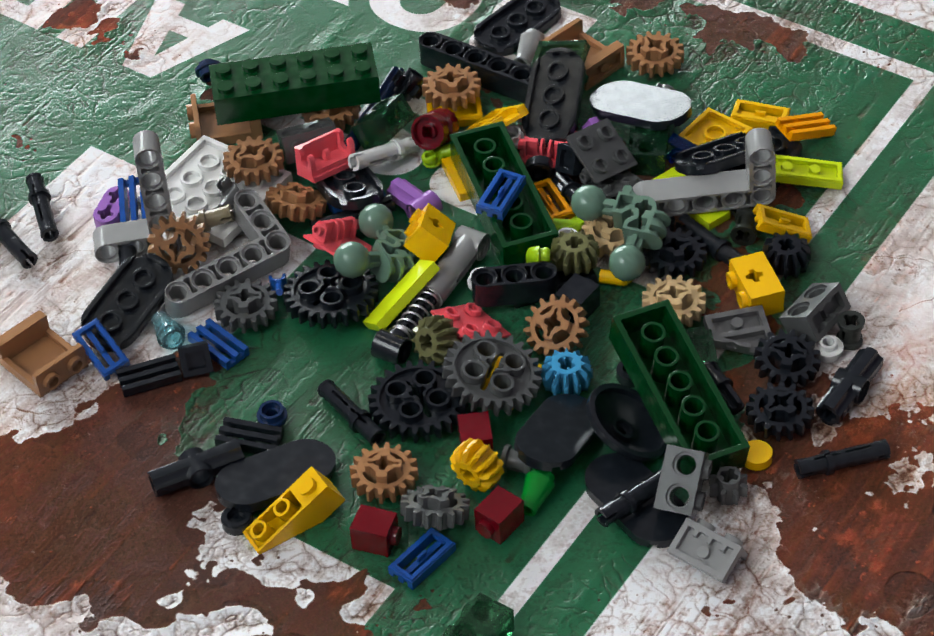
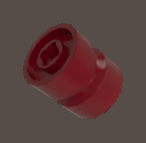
M438 108L414 120L411 127L412 139L422 149H436L450 142L449 134L459 131V122L455 114L449 109Z

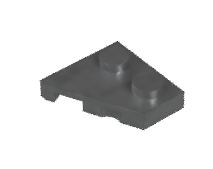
M762 305L704 315L703 319L711 347L754 355L759 339H766L767 333L771 332Z

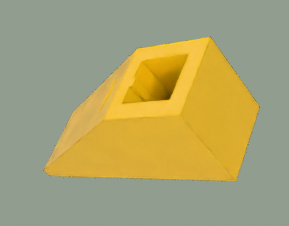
M311 466L242 533L257 553L262 554L322 523L345 501V498L327 477Z

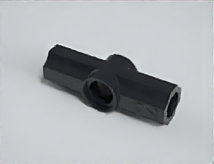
M871 347L860 349L846 368L840 367L836 371L828 392L816 406V414L823 423L830 426L840 424L854 404L859 405L863 402L868 393L870 382L883 366L884 359L878 354L876 349Z
M234 439L205 451L199 447L189 448L179 456L178 461L151 470L147 474L155 496L160 497L189 485L194 489L205 488L213 482L215 476L224 467L233 462L243 460L245 457L238 440Z

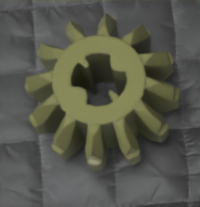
M571 229L570 233L560 232L559 237L553 238L550 260L556 266L558 272L563 271L565 276L581 272L589 274L590 269L596 268L599 246L593 234L586 235L584 230L574 232Z
M444 315L424 317L418 321L416 327L412 328L415 337L411 341L416 346L413 352L418 353L419 360L422 359L428 365L431 361H435V366L443 365L448 348H453L455 340L462 342L457 338L459 329L453 327V319L445 318Z

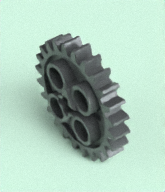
M486 330L485 336L481 337L477 331H474L472 339L467 335H463L462 342L455 340L453 348H448L442 366V378L446 379L445 388H452L451 397L461 396V406L469 402L471 404L470 411L472 412L477 407H480L482 412L493 410L496 417L499 416L500 410H504L510 416L513 408L521 412L524 404L530 406L532 398L537 397L542 382L540 377L542 368L537 367L539 359L531 358L532 349L523 350V341L517 344L512 343V335L505 340L502 339L501 332H498L496 337H492L489 330ZM499 356H502L499 362V366L494 370L487 388L485 390H482V388L485 385L486 378L490 377L494 369L496 360Z

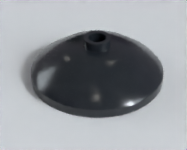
M615 383L602 384L593 390L586 403L587 416L593 431L607 447L625 458L636 461H653L665 453L666 444L636 390Z

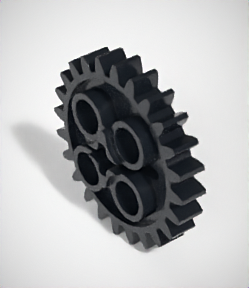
M328 259L325 260L324 265L314 262L313 268L303 266L304 272L295 271V278L288 277V284L284 285L283 292L286 312H291L292 319L299 317L300 324L309 321L310 327L320 323L321 329H324L327 324H332V327L336 329L338 323L341 322L345 326H349V320L351 319L359 322V315L369 316L368 310H374L375 303L379 301L378 282H376V276L371 275L370 269L360 277L353 279L343 277L336 271L335 265L331 264Z
M422 359L418 361L417 366H413L410 361H407L405 368L395 364V372L384 370L385 378L377 377V385H371V394L368 395L369 412L373 416V421L380 425L381 429H384L385 432L389 430L391 439L398 434L401 435L402 442H405L408 437H413L414 444L418 443L420 437H424L427 442H430V435L433 434L441 439L443 430L452 433V424L458 425L457 415L466 414L468 403L461 406V396L451 397L452 388H445L446 379L442 378L443 365L435 368V361H431L428 366H424Z

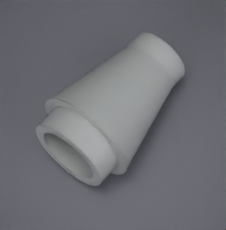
M532 28L523 32L520 36L517 55L514 61L529 66L541 52V41L545 39L543 33Z

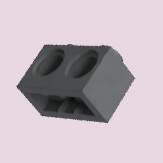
M329 117L276 130L280 149H283L284 160L287 165L296 163L294 147L336 129L334 122Z
M840 282L812 283L779 319L787 334L790 333L791 329H794L795 336L800 337L803 333L807 334L806 342H819L837 323L838 316L842 312L848 311L851 305Z
M667 444L653 508L696 517L697 511L702 512L706 499V492H701L704 479L709 480L713 461L708 460L709 453ZM691 456L696 462V468L691 474L686 475L681 470V461L685 457ZM684 488L688 491L689 500L684 506L680 507L674 502V493L678 489Z

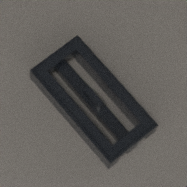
M174 353L116 370L124 398L183 381Z
M224 417L223 426L219 428V435H216L214 439L215 446L237 439L243 452L258 454L279 446L284 436L283 427Z

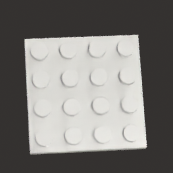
M203 135L165 170L172 211L176 217H180L182 211H185L186 217L198 214V210L205 209L208 211L218 207L223 198L216 184L220 178L227 176L223 166V153L228 151V145ZM281 169L279 170L278 177L270 176L271 182L262 180L258 186L255 182L245 186V181L242 180L240 183L235 184L239 190H254L265 203L266 191H269V187H276L277 184L287 186V183L292 182L293 178L291 172ZM139 195L137 197L138 209L141 210V198ZM234 221L211 227V231H207V233H210L209 241L225 248L242 232V229Z

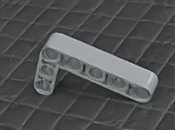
M755 128L746 134V169L723 171L708 175H688L645 180L636 183L632 187L636 195L653 198L657 204V210L663 211L669 217L744 207L749 208L755 207L757 203L768 205L774 201L776 196V156L771 132L765 128Z
M139 131L134 135L132 141L146 218L97 227L93 232L95 257L100 262H119L118 249H120V246L127 244L136 247V257L142 256V254H156L148 253V247L152 243L147 242L149 234H152L151 227L153 223L159 225L158 220L160 216H164L167 220L169 219L172 206L159 137L153 131ZM171 227V228H169V229H167V230H165V231H171V230H173L175 227Z
M241 189L234 196L233 213L235 221L251 242L170 282L165 288L164 309L169 316L173 318L185 317L216 300V293L218 291L225 292V284L232 287L234 286V280L245 283L246 278H250V281L253 282L287 264L290 257L291 239L257 192L252 189ZM205 285V286H207V287H206V288H200V287H198V286ZM175 298H180V299H183V300L175 301V300H173V299H175Z

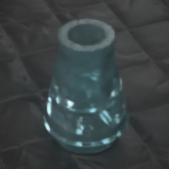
M156 312L152 316L151 322L155 329L158 344L168 350H175L178 346H182L185 341L184 327L169 317L166 312Z

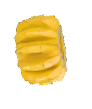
M469 438L463 441L450 457L452 463L450 467L456 472V478L461 479L464 486H470L475 492L478 490L486 492L488 489H491L504 473L502 467L504 463L497 457L498 452L493 451L490 444L485 445L479 438L476 440Z

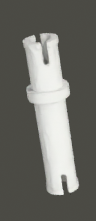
M411 135L404 139L394 138L384 145L352 153L348 156L347 161L350 169L353 168V171H359L389 160H401L408 154L420 152L422 148L415 144Z

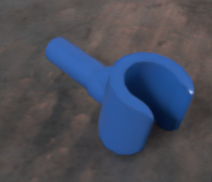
M285 273L279 279H274L272 275H269L271 291L275 290L278 296L283 294L284 285L287 284Z

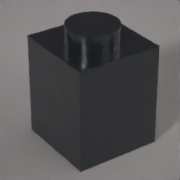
M576 273L555 293L558 300H560L562 294H565L570 301L574 298L580 304L579 307H583L587 312L584 316L586 319L600 306V284ZM569 312V315L571 316L570 322L574 324L573 315L571 312Z

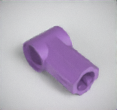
M395 178L386 190V193L391 194L393 198L391 201H394L395 204L404 209L409 219L416 209L423 210L428 203L440 212L443 210L442 202L436 193L431 190L422 192L405 179Z

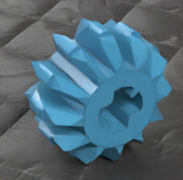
M568 348L564 352L554 350L552 356H545L541 378L545 390L552 391L553 395L574 394L580 396L581 391H588L591 378H593V369L591 368L588 356H581L579 350L573 353L569 352Z

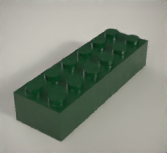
M371 42L209 65L217 125L381 102L379 77Z
M501 121L449 134L451 159L475 211L476 204L499 169L526 176L525 186L503 221L497 219L496 214L493 217H488L485 211L482 214L477 213L485 232L490 235V243L500 265L526 263V251L531 246L548 247L551 250L552 240L559 237V233L504 122ZM504 178L501 185L499 186V188L497 189V191L495 192L494 196L488 204H492V202L498 195L499 189L501 188V186L505 184L508 178Z
M667 299L612 317L609 339L666 446L670 444L709 453L708 460L713 461L711 474L717 475L719 467L735 466L737 469L745 467L750 446L670 301ZM687 456L681 461L680 467L682 472L688 475L695 470L696 462L693 457Z

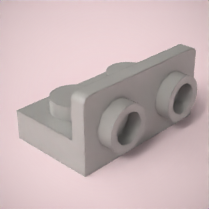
M686 517L667 549L668 553L725 584L739 559L746 560L748 556L742 547L743 542L729 533H726L724 537L714 532L716 528L703 519L699 518L695 522Z

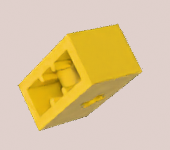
M428 203L423 210L416 209L408 220L410 224L404 232L407 237L403 246L421 260L436 262L449 247L456 223Z
M763 251L729 259V272H726V282L730 290L734 289L740 309L762 305L766 316L784 311L785 290Z

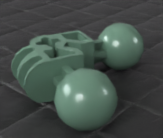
M584 185L577 188L571 198L572 211L579 219L594 221L602 215L612 216L614 228H619L623 231L624 244L616 247L610 254L608 263L610 271L615 278L622 281H632L639 278L646 265V259L641 249L657 250L663 246L662 239L667 235L666 227L671 223L670 217L663 211L657 210V204L653 198L636 195L631 185L623 186L622 192H618L616 200L606 198L601 188L595 185Z
M373 203L365 206L358 218L360 231L368 238L378 239L375 241L371 251H368L361 243L349 241L341 244L336 249L333 262L336 271L343 277L352 279L360 277L370 268L379 282L385 283L389 281L397 283L414 266L417 256L403 246L407 237L404 234L405 231L403 229H393L394 218L392 211L383 204Z

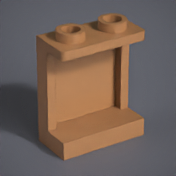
M579 18L566 24L541 41V57L546 55V51L557 47L572 49L581 57L586 67L584 90L586 91L624 66V45L617 40L609 46L603 45L583 32V21Z
M190 94L191 104L186 105L188 120H194V122H189L191 139L197 138L199 140L205 135L226 145L237 143V139L245 141L247 136H251L252 140H256L261 135L263 139L261 119L217 125L214 102L197 104L196 95Z
M40 310L0 335V364L40 398L88 366L84 346L80 343L72 346L50 329L47 315Z

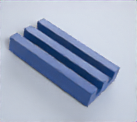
M499 169L476 204V213L482 214L485 211L488 217H493L496 214L497 219L503 221L525 186L526 176ZM504 178H508L505 184L501 186V188L499 189L498 195L496 196L492 204H488L494 196L497 189L499 188V186L501 185Z
M134 175L128 176L127 180L123 177L118 178L120 222L129 221L127 187H129L131 221L138 220L136 185L140 184L138 177ZM140 189L142 219H144L146 214Z
M97 318L72 333L73 339L76 343L84 346L86 356L105 381L111 378L110 375L113 373L116 374L117 369L131 365L129 359ZM93 328H96L119 360L117 362L113 361L91 330ZM85 334L109 365L108 368H105L81 337Z
M210 318L205 321L206 325L204 327L201 324L196 327V333L190 331L187 334L190 343L204 341L203 337L213 343L215 348L208 343L210 357L226 370H229L250 354L248 346ZM221 352H225L227 355L231 357V359L227 358Z
M431 527L388 566V572L393 577L397 575L398 581L401 583L407 582L408 587L414 590L456 551V543ZM435 539L437 540L431 547L424 550ZM417 556V559L404 570L403 568Z

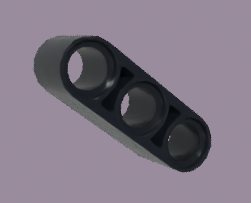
M547 261L479 268L471 275L473 302L480 307H494L539 302L541 298L548 301L550 300V295H555L558 290L557 268L554 264Z

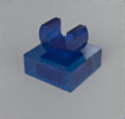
M673 133L668 140L673 149L669 151L666 159L673 164L676 159L675 156L679 152L696 145Z

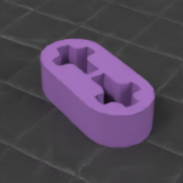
M118 186L108 189L95 208L93 218L96 228L120 222ZM128 190V206L130 209V196Z

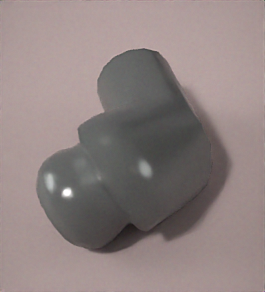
M224 176L216 184L223 198L217 208L230 204L231 209H233L234 196L239 191V188L235 182H231L229 177Z

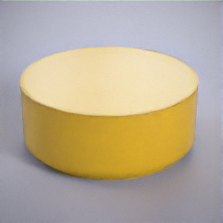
M762 440L748 441L750 449L745 467L754 471L768 468L772 463V447Z

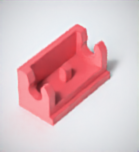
M336 128L294 147L297 175L315 184L350 168L347 160L350 154L355 153L353 138H347L345 144L343 130Z

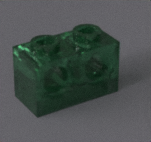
M400 93L377 102L350 128L363 150L388 143L415 117V114L403 94Z
M667 125L665 130H651L637 126L635 128L630 127L629 144H632V146H627V148L638 163L631 168V173L634 175L659 176L665 172L670 142V125Z
M479 593L472 603L468 602L464 606L459 619L453 626L449 625L442 636H510L515 630L514 610Z

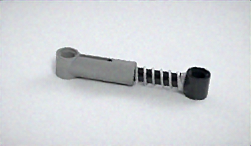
M464 225L457 228L451 246L437 263L440 269L436 275L417 294V297L412 300L411 305L407 307L406 312L397 320L396 325L388 330L382 328L376 333L371 345V355L373 357L400 366L407 361L412 348L411 339L414 338L412 328L418 325L419 320L429 317L431 310L440 308L474 262L482 261L485 258L490 246L489 234Z

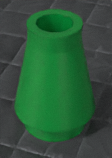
M532 468L531 472L526 473L521 499L524 500L525 515L535 516L540 506L554 490L555 476L550 471H540Z

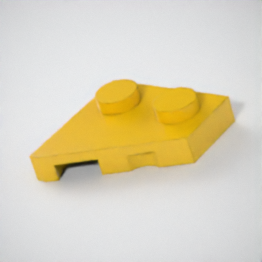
M525 104L497 108L466 130L501 121L504 122L505 126H508L526 116L529 112Z

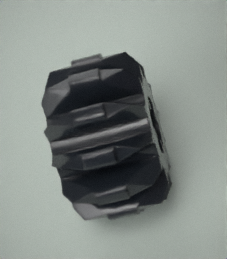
M787 230L784 235L775 232L772 238H766L763 250H761L764 252L777 276H784L785 280L790 275L798 278L799 273L806 272L811 260V251L807 239H800L799 233L789 235Z

